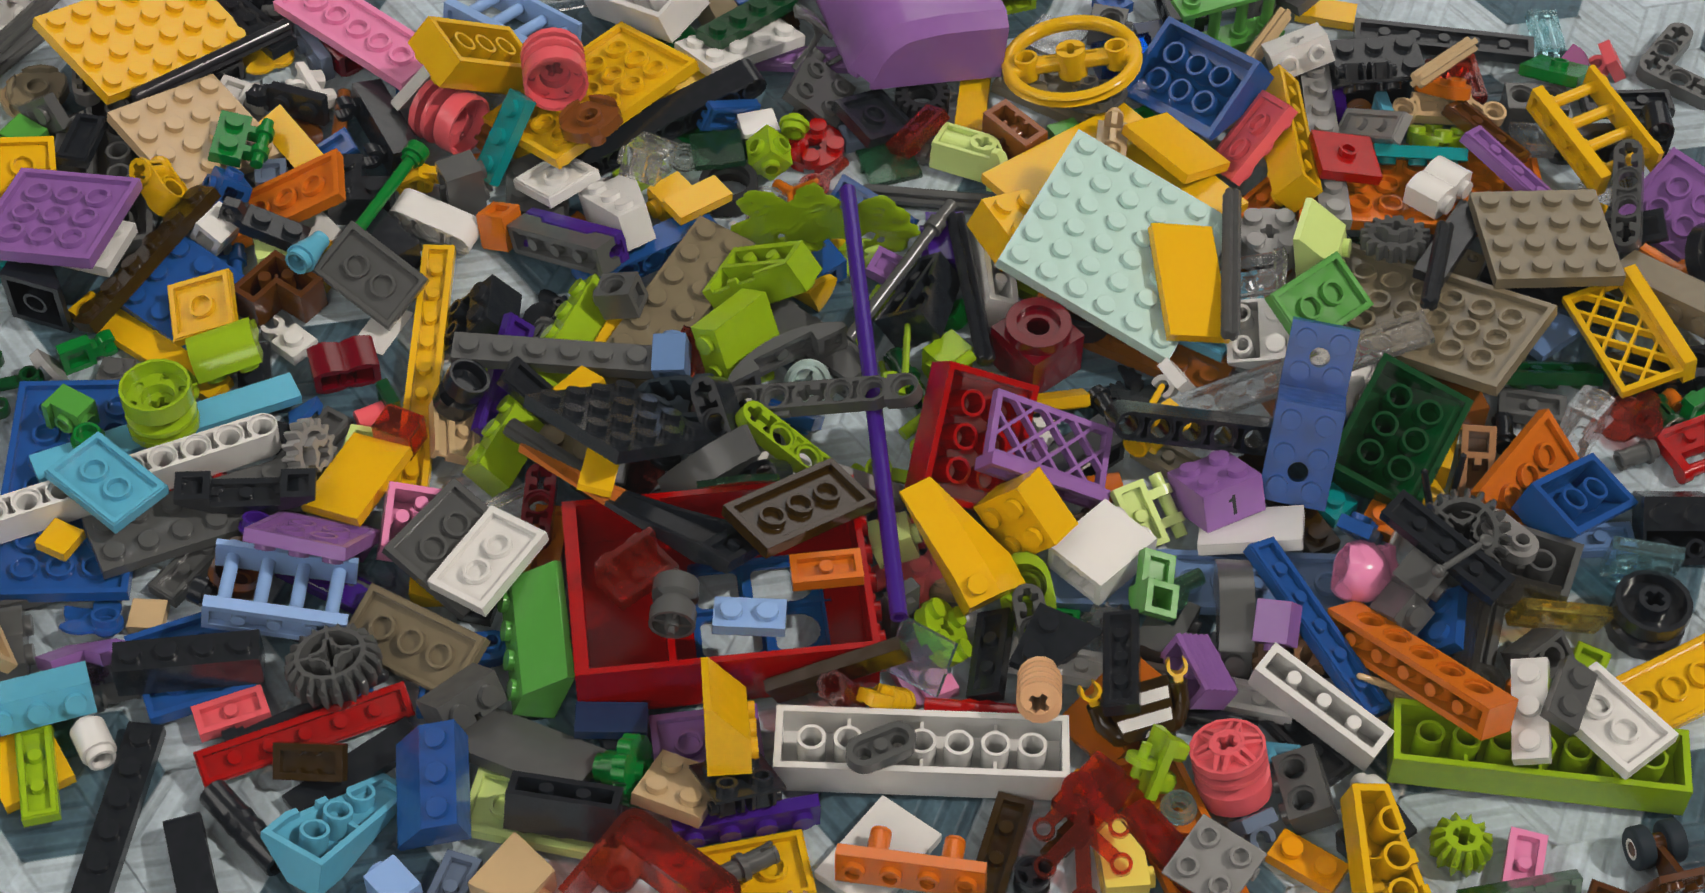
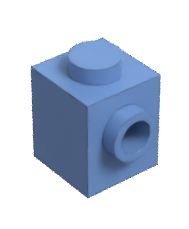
M666 330L663 333L653 334L651 372L654 378L690 375L692 346L686 333L677 330Z

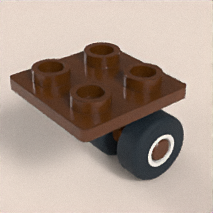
M1670 817L1656 821L1653 826V833L1642 824L1629 826L1624 829L1622 846L1630 866L1637 871L1651 869L1656 866L1659 877L1632 893H1676L1681 890L1683 893H1697L1705 890V866L1684 871L1678 863L1687 858L1689 844L1686 832L1676 818Z

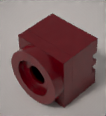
M1042 296L1023 299L1009 309L1006 318L991 326V338L996 357L993 365L1000 372H1006L1009 378L1040 386L1038 393L1047 391L1081 369L1084 334L1072 324L1069 312L1054 300L1043 298Z

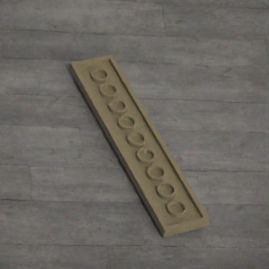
M700 215L646 287L649 296L640 318L623 319L606 342L652 345L653 334L663 333L666 330H677L686 333L690 341L693 337L691 326L709 314L713 309L712 305L703 295V289L733 247L752 246L755 243ZM603 377L606 384L616 383L617 380H625L635 384L636 389L647 381L645 379ZM551 424L543 426L539 434L581 461H584L587 446Z

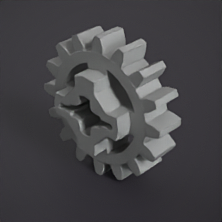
M320 418L297 419V422L289 424L291 431H286L283 434L287 442L286 444H281V448L286 451V456L281 460L283 463H287V469L316 468L317 481L335 458L334 453L339 451L338 447L332 444L335 435H328L329 425L321 424Z

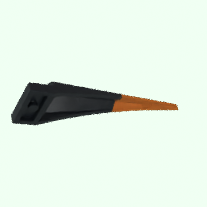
M520 443L518 451L577 488L580 470L526 444ZM616 485L613 487L611 498L582 491L693 562L711 566L714 570L725 574L760 554L726 519L664 503Z

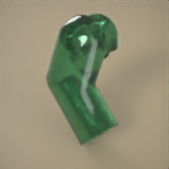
M1196 568L1174 578V584L1180 586L1177 611L1182 610L1188 603L1190 590L1206 583L1201 569Z

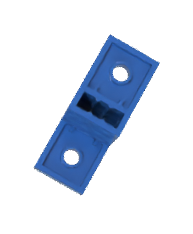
M1293 316L1262 471L1265 500L1289 505H1304V508L1325 512L1346 417V396L1360 329ZM1316 348H1324L1329 352L1330 359L1323 365H1316L1311 361L1310 353ZM1295 462L1305 464L1308 468L1307 475L1302 479L1291 477L1288 473V468L1291 464Z

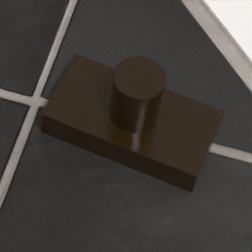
M274 742L273 780L348 781V744Z

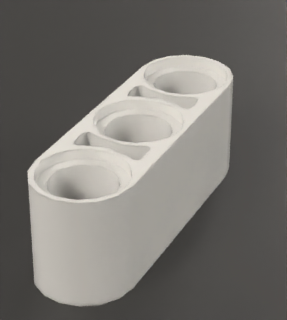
M406 188L402 191L388 212L392 217L396 216L407 232L436 245H455L456 253L460 255H467L480 236L476 216L411 188Z

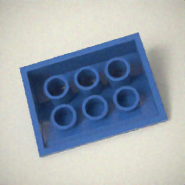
M1168 16L1143 53V63L1140 72L1133 82L1127 86V98L1158 114L1169 113L1190 131L1212 141L1243 115L1262 89H1267L1274 77L1261 61Z

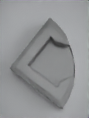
M36 349L29 355L31 362L37 370L41 367L50 375L51 379L49 381L69 380L59 360L39 349Z

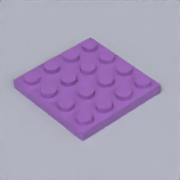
M21 167L0 198V260L93 269L142 191L143 187L140 178Z

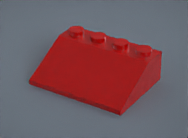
M953 361L932 362L904 489L930 476L962 508L976 513L973 507L992 489L1006 482L974 470L976 457L983 454L993 390L1000 388L1037 401L1040 386ZM1002 400L1001 411L1008 422L1015 418L1017 414L1011 403ZM1034 411L1027 415L1031 423L1033 420ZM1020 420L1010 426L1019 443L1029 437ZM1001 431L997 434L995 448L1007 452L1012 447L1004 432ZM1027 444L1022 447L1024 452H1026Z

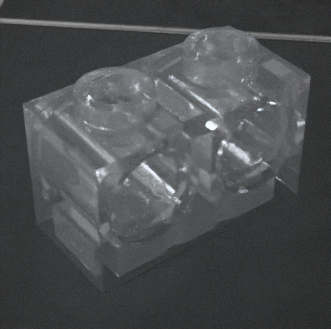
M643 131L636 138H632L626 146L623 145L617 159V163L621 164L618 175L655 186L671 172L678 142Z

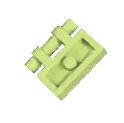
M1161 471L1148 476L1153 487L1149 491L1142 478L1110 492V497L1115 506L1124 509L1134 521L1152 531L1154 536L1157 537L1156 547L1170 542L1165 530L1166 528H1171L1175 539L1188 534L1183 523L1186 519L1182 511L1178 512L1171 493H1173L1170 483L1165 482ZM1153 500H1159L1166 517L1160 518Z

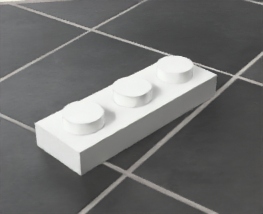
M1548 657L1510 659L1511 695L1519 699L1511 726L1512 762L1514 766L1552 764L1551 723L1540 716L1550 689Z

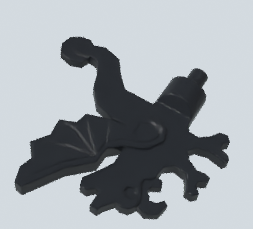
M1118 365V371L1124 379L1125 387L1121 381H1117L1116 385L1110 383L1111 398L1113 400L1149 403L1157 388L1152 384L1144 387L1142 375L1136 373L1134 368ZM1169 384L1165 385L1162 394L1168 390ZM1129 415L1124 417L1125 421L1128 420Z

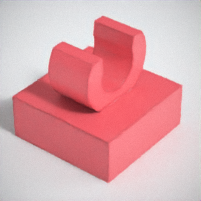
M1610 40L1599 43L1598 46L1602 55L1590 57V65L1594 64L1605 76L1610 73L1615 83L1625 79L1626 76L1621 62Z

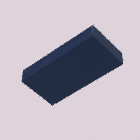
M576 701L574 739H620L624 733L648 736L649 702Z

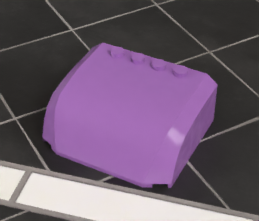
M816 0L848 72L855 78L861 76L868 81L871 90L1001 77L1002 75L1001 64L1004 62L1009 33L1007 11L1002 0Z

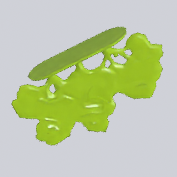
M815 182L797 189L794 199L789 202L777 197L773 192L757 190L745 192L743 197L736 201V205H738L741 212L748 215L749 218L732 225L731 231L751 240L755 245L803 240L810 252L821 250L823 248V241L826 239H845L843 214L840 208L841 201L833 195L824 194V189ZM885 195L868 198L858 204L861 236L868 232L876 234L873 239L862 238L865 269L879 245L892 252H901L908 247L910 238L921 234L918 230L919 226L910 223L911 214L904 208L896 206L895 202ZM783 234L785 237L778 238V235ZM880 237H884L885 239L883 242L877 241V239ZM845 242L838 250L847 259V276L850 277Z

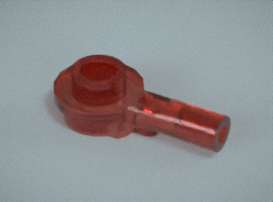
M840 156L820 174L810 173L803 176L799 184L818 178V185L824 189V194H827L831 180L849 166V161L846 157Z

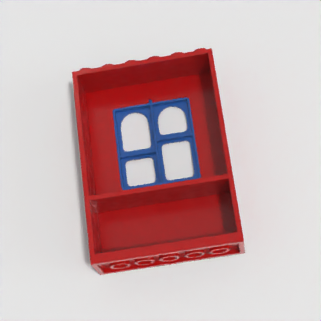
M774 482L641 495L677 507L725 519L721 515L724 504ZM595 499L561 502L574 673L578 701L649 702V709L703 704L700 657L707 656L703 653L700 628L704 623L712 622L713 609H701L697 603L695 605L697 611L696 627L691 635L679 639L661 637L652 632L648 626L650 606L653 604V580L658 573L666 570L686 571L696 578L725 573L714 570L711 566L693 562ZM861 515L767 559L759 554L727 573L736 576L739 597L753 598L751 573L760 570L789 568V554L860 548L863 564L864 585L815 589L803 599L787 601V615H807L819 624L821 629L820 636L812 645L803 648L780 649L777 646L776 637L761 636L763 648L760 652L709 657L746 687L747 700L771 697L765 691L763 680L886 640L885 630L880 628V622H882L881 603L876 601L875 593H877L876 573L871 572L870 566L873 564L871 543L867 544L866 536H868L866 515ZM886 669L813 693L859 689V687H875L880 683V672H886Z

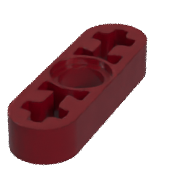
M535 463L526 472L520 519L533 526L534 524H539L540 529L547 532L549 541L541 549L542 551L552 541L558 477ZM540 477H546L544 479V489H539L538 487ZM541 501L548 504V507L543 511H533L530 509V506L535 502Z

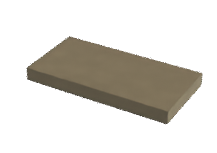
M371 583L348 622V625L354 623L358 629L365 627L369 635H373L374 639L377 640L383 656V669L428 691H431L471 663L478 664L490 644L487 638L374 583Z

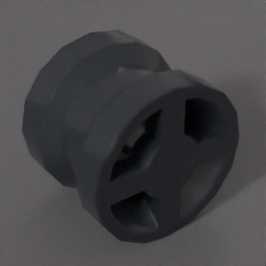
M1030 855L1020 859L1014 869V893H1049L1052 874L1050 864L1039 856Z

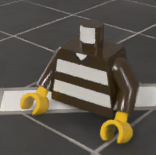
M1182 655V668L1173 670L1170 668V658L1167 657L1165 666L1172 679L1169 680L1166 674L1141 682V713L1104 717L1102 688L1100 684L1091 679L1094 685V692L1089 696H1085L1082 686L1078 685V695L1089 703L1086 708L1096 732L1114 747H1123L1125 753L1129 749H1140L1142 741H1147L1153 724L1163 725L1172 735L1176 736V732L1184 727L1190 706L1188 680L1183 677L1188 671L1186 658Z

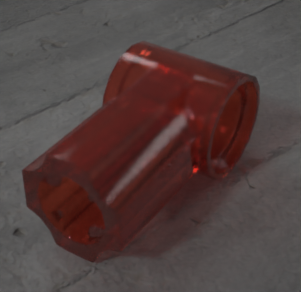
M834 669L829 673H822L816 683L819 688L818 696L828 705L867 708L868 705L864 702L861 703L855 700L859 687L862 686L850 680L843 673Z

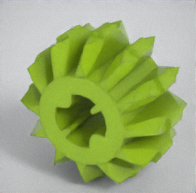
M1455 812L1450 820L1442 817L1438 821L1437 826L1431 830L1429 836L1431 843L1429 856L1437 858V868L1449 867L1450 877L1456 871H1461L1465 878L1471 875L1472 870L1480 873L1486 863L1491 860L1493 854V847L1491 846L1493 834L1485 832V822L1473 823L1472 814L1467 816L1466 819H1461Z

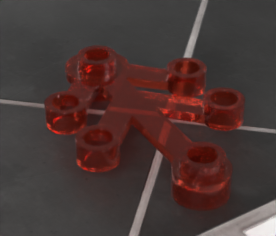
M1084 771L1070 773L1062 782V798L1044 817L1035 820L1032 830L1037 840L1041 842L1051 840L1055 835V826L1071 810H1073L1074 825L1046 855H1041L1035 860L1034 871L1041 879L1052 878L1056 874L1057 865L1075 847L1077 889L1072 893H1097L1092 888L1090 846L1110 864V869L1116 876L1125 877L1129 875L1133 868V861L1130 855L1119 852L1089 824L1088 808L1108 824L1110 835L1116 839H1124L1130 834L1131 822L1126 816L1117 814L1098 796L1099 786L1091 774ZM1084 785L1087 788L1086 795L1083 797L1075 796L1073 793L1074 787ZM1114 822H1125L1127 829L1123 833L1115 832L1112 828ZM1042 823L1050 825L1051 831L1048 835L1043 836L1038 834L1037 827ZM1119 858H1124L1129 863L1128 868L1124 871H1119L1114 867V862ZM1040 862H1051L1053 865L1052 870L1049 873L1040 872L1038 869Z

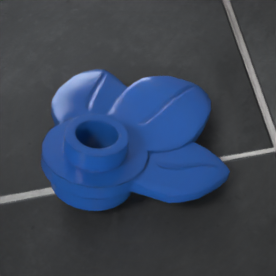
M94 601L93 608L65 605V622L59 625V629L71 635L95 634L102 638L113 637L124 628V618L120 615L122 605L118 601Z

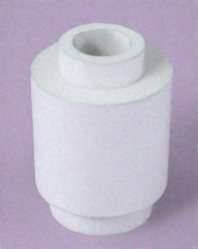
M91 715L79 718L70 729L69 735L82 763L94 771L103 770L111 766L117 757V746L104 719L100 716Z

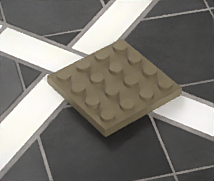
M1595 189L1469 193L1468 205L1494 289L1623 286L1626 275Z

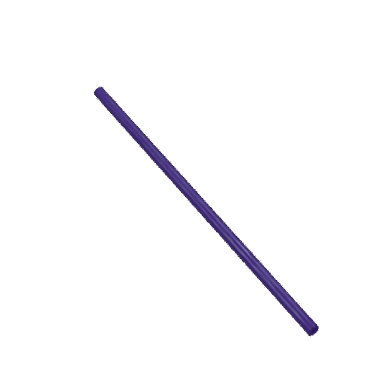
M845 184L840 187V197L861 375L872 376L878 375L857 195L854 185ZM880 388L870 389L865 397L875 398L880 394ZM882 408L875 411H866L890 619L893 622H903L908 618Z

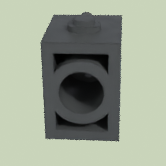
M1534 627L1500 652L1510 676V659L1548 657L1550 662V680L1554 677L1562 658L1567 655L1575 658L1563 629Z

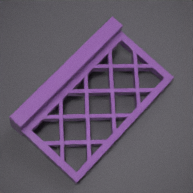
M997 388L993 390L983 454L976 457L974 470L1009 481L1040 466L1063 501L1093 509L1105 498L1109 501L1111 490L1105 488L1113 430L1105 425ZM1002 400L1011 403L1017 414L1015 418L1008 422L1001 411ZM1033 411L1039 413L1046 424V427L1038 432L1027 416ZM1019 420L1029 435L1021 443H1019L1010 427ZM1062 421L1069 424L1075 435L1067 442H1065L1056 426ZM1048 430L1058 445L1050 453H1048L1039 437ZM1001 431L1004 432L1012 447L1007 452L995 448L997 434ZM1089 432L1101 435L1100 448L1095 452L1085 436ZM1077 440L1087 456L1078 463L1068 447ZM1031 441L1041 456V459L1036 462L1029 460L1022 448ZM1060 451L1070 467L1065 472L1058 470L1051 458ZM1089 461L1096 472L1095 482L1087 480L1080 468Z

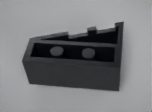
M941 251L918 258L874 321L894 347L903 348L904 325L906 323L911 325V347H917L921 343L940 339L943 335L960 289L958 273Z

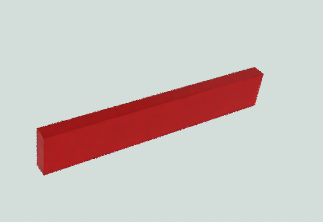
M401 681L369 692L368 695L357 696L356 703L351 700L343 703L342 708L338 704H334L328 710L322 708L193 752V757L205 789L216 780L228 781L272 766L274 742L339 743L394 724L404 717L407 719L414 717L416 714L405 683Z

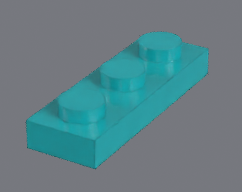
M511 88L502 103L497 118L477 161L482 160L486 168L487 178H484V181L496 187H499L536 106L535 101L520 91Z
M1373 144L1378 163L1381 165H1396V160H1408V166L1425 167L1427 166V161L1431 162L1439 155L1457 164L1468 161V148Z

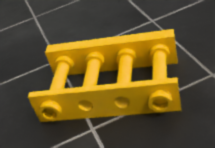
M1594 64L1588 67L1583 84L1556 96L1550 95L1543 85L1533 88L1526 110L1587 189H1595L1597 196L1606 191L1613 174V160L1605 163L1595 153L1596 150L1623 139H1635L1642 145L1645 166L1650 172L1661 161L1664 151L1660 143L1653 139L1610 85L1608 78ZM1588 95L1598 105L1597 108L1573 118L1567 117L1560 108ZM1605 117L1616 128L1591 140L1584 139L1577 130ZM1633 152L1625 156L1627 166H1632L1631 155L1634 154Z

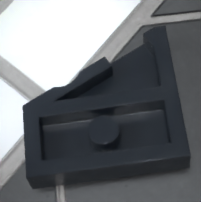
M1040 602L1009 660V667L1019 670L1022 663L1035 656L1050 658L1054 660L1057 667L1061 664H1067L1077 657L1078 652L1087 645L1100 641L1103 630Z

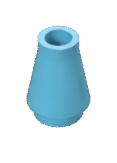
M315 231L309 237L291 245L285 256L286 264L297 274L311 272L324 250L329 246V238L325 233Z

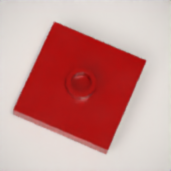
M1311 129L1308 139L1320 179L1380 185L1383 176L1370 136Z

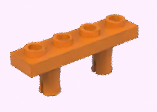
M874 826L871 828L867 847L837 843L835 851V880L927 893H986L987 862L963 859L966 841L961 836H947L944 840L941 856L889 850L892 832L885 826Z

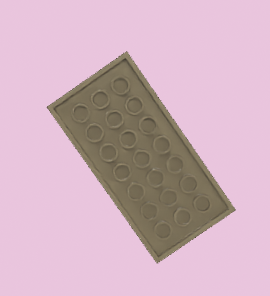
M1353 242L1350 258L1345 257L1347 266L1374 304L1343 325L1360 329L1356 351L1379 359L1385 352L1422 373L1497 397L1557 316V305L1506 289H1494L1493 285L1454 273L1451 274L1441 289L1437 309L1434 311L1422 309L1420 299L1424 281L1412 277L1413 269L1417 262L1406 259L1404 264L1399 260L1397 263L1391 264L1386 262L1385 258L1377 261L1376 255L1367 256L1366 250H1361L1360 245ZM1295 268L1279 288L1296 278Z

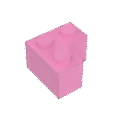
M389 481L384 498L376 560L393 562L382 553L383 548L442 489Z

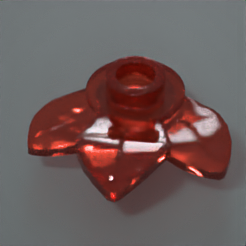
M1647 389L1640 392L1636 398L1632 396L1625 398L1617 396L1610 400L1608 411L1614 420L1602 431V435L1608 440L1623 443L1636 436L1642 439L1647 438L1648 440L1657 437L1663 430L1664 422L1663 416L1659 411L1661 400L1658 394L1653 390Z

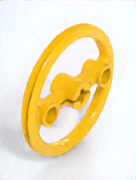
M1069 15L1040 22L1020 33L1006 48L1001 69L1005 84L1021 99L1044 107L1074 108L1104 101L1124 90L1140 72L1143 63V53L1140 40L1136 34L1120 22L1095 15ZM1092 30L1115 37L1106 41L1102 48L1086 50L1083 42L1070 39L1056 46V54L1037 56L1036 52L1025 50L1037 40L1065 31ZM1106 65L1110 71L1120 72L1117 76L1099 86L1076 92H1050L1028 85L1037 81L1040 74L1058 72L1059 78L1066 82L1080 81L1088 75V68Z

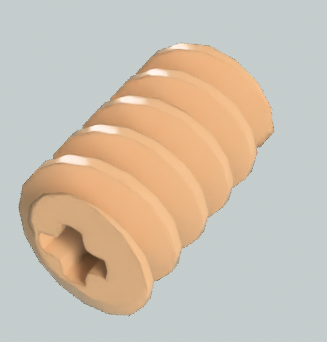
M1035 656L1027 659L1021 664L1017 672L1016 705L1019 713L1033 723L1052 721L1059 715L1062 709V675L1054 660L1044 656Z

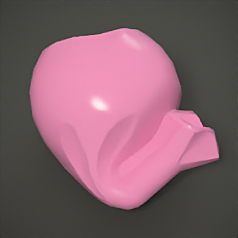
M1355 540L1346 543L1337 553L1333 563L1330 586L1332 593L1337 598L1347 602L1367 603L1374 601L1391 581L1392 573L1399 565L1396 559V546L1390 543L1376 545L1366 540Z

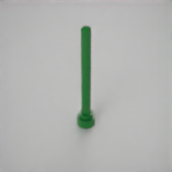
M412 139L402 149L401 163L355 222L365 231L411 169L422 166L428 159L430 151L425 144Z

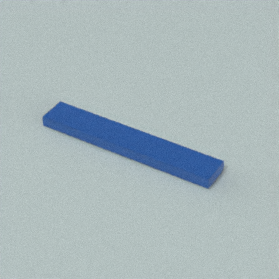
M1274 536L1249 544L1243 553L1276 600L1292 601L1303 606L1299 634L1335 686L1378 718L1387 714L1391 710L1392 704L1380 687L1357 679V673L1369 676L1371 674Z

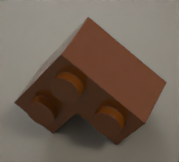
M277 250L270 253L234 284L238 316L241 318L249 317L250 320L255 319L259 329L262 324L265 325L282 309L302 322L307 323L328 305L323 278L312 271L304 274L293 272L286 264L285 255Z

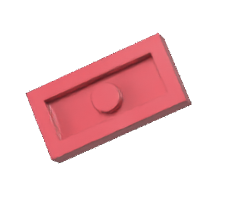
M261 684L190 707L202 743L222 737L221 731L233 725L235 728L242 725L244 728H247L272 717Z

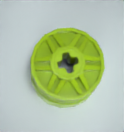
M150 359L136 364L125 372L119 381L118 394L125 412L128 431L133 441L141 447L151 448L196 433L200 425V414L194 398L191 377L185 367L176 361Z

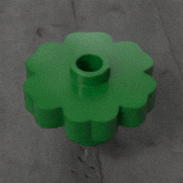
M624 733L617 742V750L608 749L604 753L599 752L594 758L592 768L594 780L606 785L624 787L623 806L639 808L630 804L631 793L654 762L653 758H651L652 743L649 741L648 736Z

